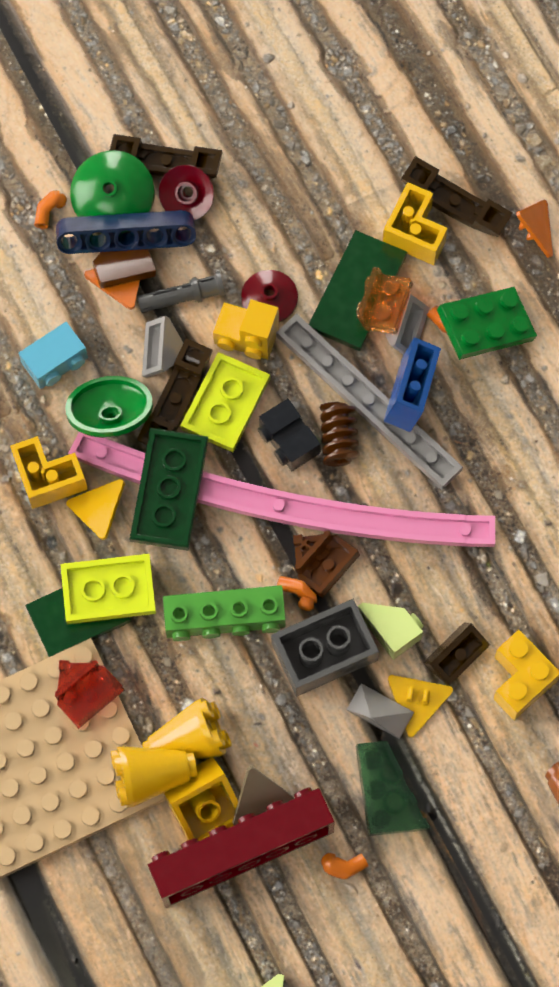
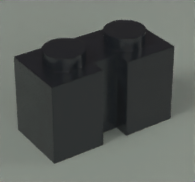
M288 398L259 416L260 427L258 432L266 443H272L276 449L274 451L275 457L282 466L287 465L291 472L321 453V443L311 429L302 421L301 415Z

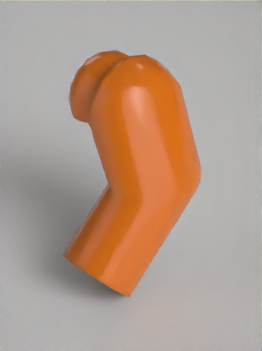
M285 576L279 577L277 586L282 585L284 592L296 594L300 598L298 601L300 609L311 611L314 608V603H317V596L303 580Z

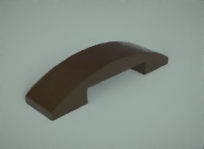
M113 134L109 150L122 151L135 156L146 166L151 175L163 177L170 169L176 166L192 165L203 170L210 179L217 178L223 154L222 150L195 146L194 151L145 144L142 143L141 138Z
M417 156L414 157L401 178L405 185L409 182L432 192V206L473 229L499 237L513 212L489 198L487 202L479 199L438 175L440 170Z
M187 338L185 339L174 362L175 367L152 414H150L137 438L138 442L147 445L150 428L177 432L203 378L213 352L212 349Z

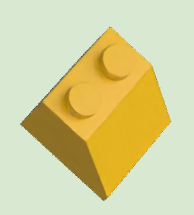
M213 757L196 766L197 777L190 778L189 782L163 793L188 840L197 838L200 841L209 837V832L217 827L226 825L227 828L234 826L232 822L238 800L225 773Z

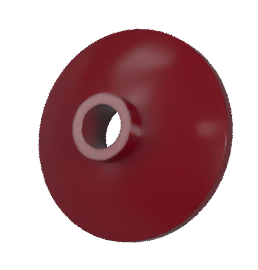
M179 165L170 169L163 176L159 185V199L165 211H187L192 214L194 220H197L204 216L211 208L214 200V188L209 176L200 168L192 165ZM185 187L192 188V196L185 194Z
M264 270L255 273L245 282L241 292V302L245 309L248 308L251 299L278 307L279 322H281L294 312L298 302V291L295 283L286 274L276 270ZM266 290H273L275 292L272 296L264 294Z

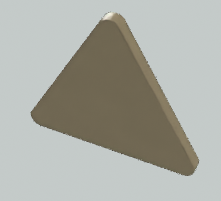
M250 766L246 771L232 823L233 825L238 824L237 820L249 813H254L257 816L266 812V807L273 802L283 800L286 803L295 798L259 770Z

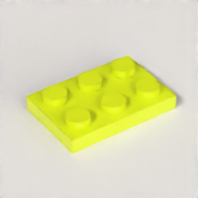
M218 352L180 425L181 430L190 434L208 436V442L234 452L270 381V374Z
M150 554L60 564L67 624L156 614Z

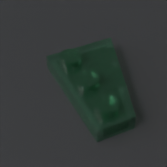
M388 742L357 744L355 748L368 836L428 830L430 826L426 818H423L417 806L418 802L413 792H410L402 776L403 772Z

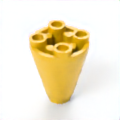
M202 697L151 734L148 740L142 743L143 748L185 751L186 754L193 752L195 760L224 755L226 748L231 747L232 743L227 731L222 730L218 719L221 718L218 706L214 701L209 703Z
M126 746L117 747V750L111 751L113 769H115L116 776H120V780L115 781L117 797L120 799L121 806L126 805L127 808L141 804L189 782L190 778L197 777L193 752L186 754L185 751Z

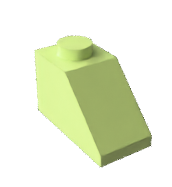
M363 602L358 605L366 626L393 660L422 639L423 631L421 629L423 624L414 613L410 615L405 608Z

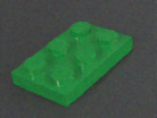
M515 287L440 304L437 309L459 360L531 342L537 337Z

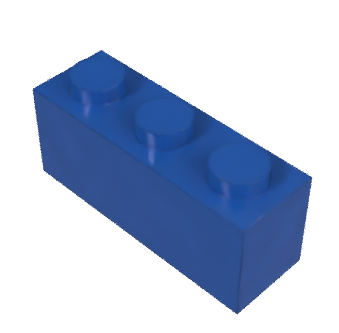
M414 337L402 356L384 422L408 432L412 431L423 414L441 348Z

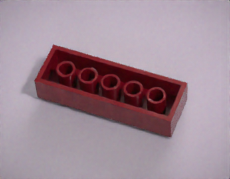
M311 787L305 788L295 793V799L286 803L283 800L273 802L266 807V812L257 816L254 813L246 814L237 820L238 824L227 828L226 825L211 830L209 832L210 836L198 841L197 838H193L180 845L181 849L170 854L169 851H164L151 858L153 862L147 865L165 908L334 833L335 821L320 789L317 788L312 791Z

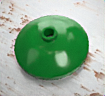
M115 150L97 153L84 161L77 169L70 188L71 204L77 217L150 212L155 196L154 182L146 166L135 156ZM107 185H114L112 193H105Z
M105 376L87 381L77 387L66 401L65 412L68 422L77 431L92 437L112 438L128 434L140 427L152 412L153 400L151 392L143 383L124 376Z

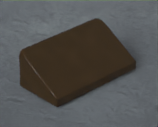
M464 622L423 663L441 681L450 686L490 644L472 623Z

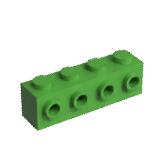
M282 585L163 596L167 638H173V641H187L191 639L190 636L202 635L205 639L220 637L221 633L244 636L254 630H262L263 633H275L280 631V628H286Z

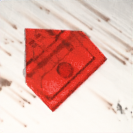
M59 660V681L57 691H55V697L58 700L57 705L78 729L124 691L119 681L104 665H99L97 660H92L90 663H70L69 660Z

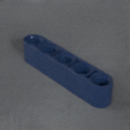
M183 210L67 217L61 219L56 225L57 247L65 254L185 247L191 245L196 239L194 218L191 213ZM180 227H187L185 230H178ZM151 229H159L156 232H150ZM126 230H127V231H131L130 233H127V234L121 233L122 231H126ZM96 232L102 233L101 235H98V236H97V235H93V233H96ZM72 234V235H74V236H72V237H65L64 235Z

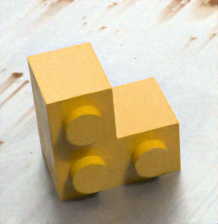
M407 182L384 227L383 242L402 249L408 255L435 265L446 243L448 228L426 219L432 208L433 193Z
M252 299L247 309L224 302L213 331L214 344H217L219 348L225 351L237 350L244 352L247 357L259 360L263 358L268 360L276 339V332L279 330L278 307Z
M38 436L10 446L32 509L88 490L76 453L47 462Z
M520 630L515 632L497 649L495 659L512 677L496 690L493 699L515 721L558 682L559 670Z

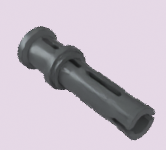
M220 271L215 272L213 276L201 279L193 277L189 280L190 283L137 295L141 312L145 313L192 300L200 303L204 298L216 295L226 296Z

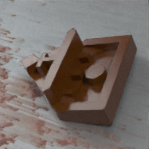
M148 249L100 252L93 261V268L100 289L156 277V269Z
M330 530L325 531L323 534L305 537L302 534L293 535L296 557L295 569L298 579L303 580L320 598H323L360 556L356 548L339 536L332 535Z

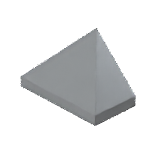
M411 294L406 295L379 322L390 345L403 355L414 337L420 339L429 311L427 305Z
M167 316L146 322L143 377L147 378L165 372L173 366L184 344L170 318Z
M363 684L359 686L347 708V711L398 739L402 736L414 714L408 708Z

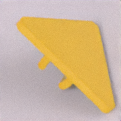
M118 479L68 499L66 505L100 539L105 540L108 537L125 482L122 479Z
M396 675L388 677V683L395 702L414 712L405 729L407 736L410 738L418 733L453 693V688L447 685Z

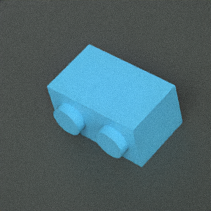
M64 322L18 353L22 365L40 389L56 384L63 374L69 370H77L88 358L86 347L67 322Z

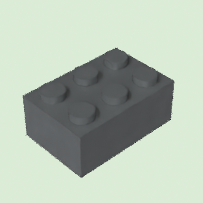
M354 598L271 634V644L296 697L378 661V648Z

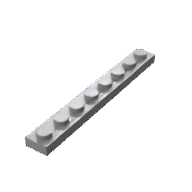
M297 313L276 332V337L349 405L356 407L357 412L441 490L462 471L463 466L417 424H415L411 432L384 422L390 399Z

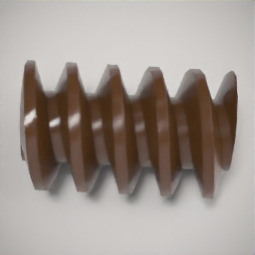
M341 402L321 404L319 407L322 411L320 419L323 422L321 431L324 433L321 440L325 445L322 448V452L326 456L323 459V463L332 467L348 465L353 458L360 456L359 451L351 450L352 447L359 445V441L350 439L351 436L358 434V430L349 427L357 423V418L349 417L350 414L357 411V408Z

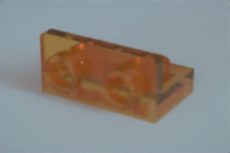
M373 267L371 275L365 281L363 300L359 302L356 311L357 318L365 330L390 334L398 333L413 286L410 278L384 275L380 268Z

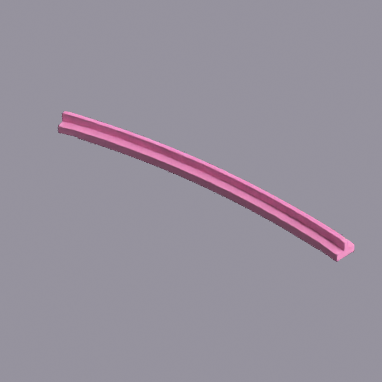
M78 432L68 455L76 453L78 461L140 484L146 453L109 439L92 437ZM204 471L202 474L197 503L255 518L319 531L330 530L331 533L381 540L447 546L495 547V516L431 513L358 505L284 492Z

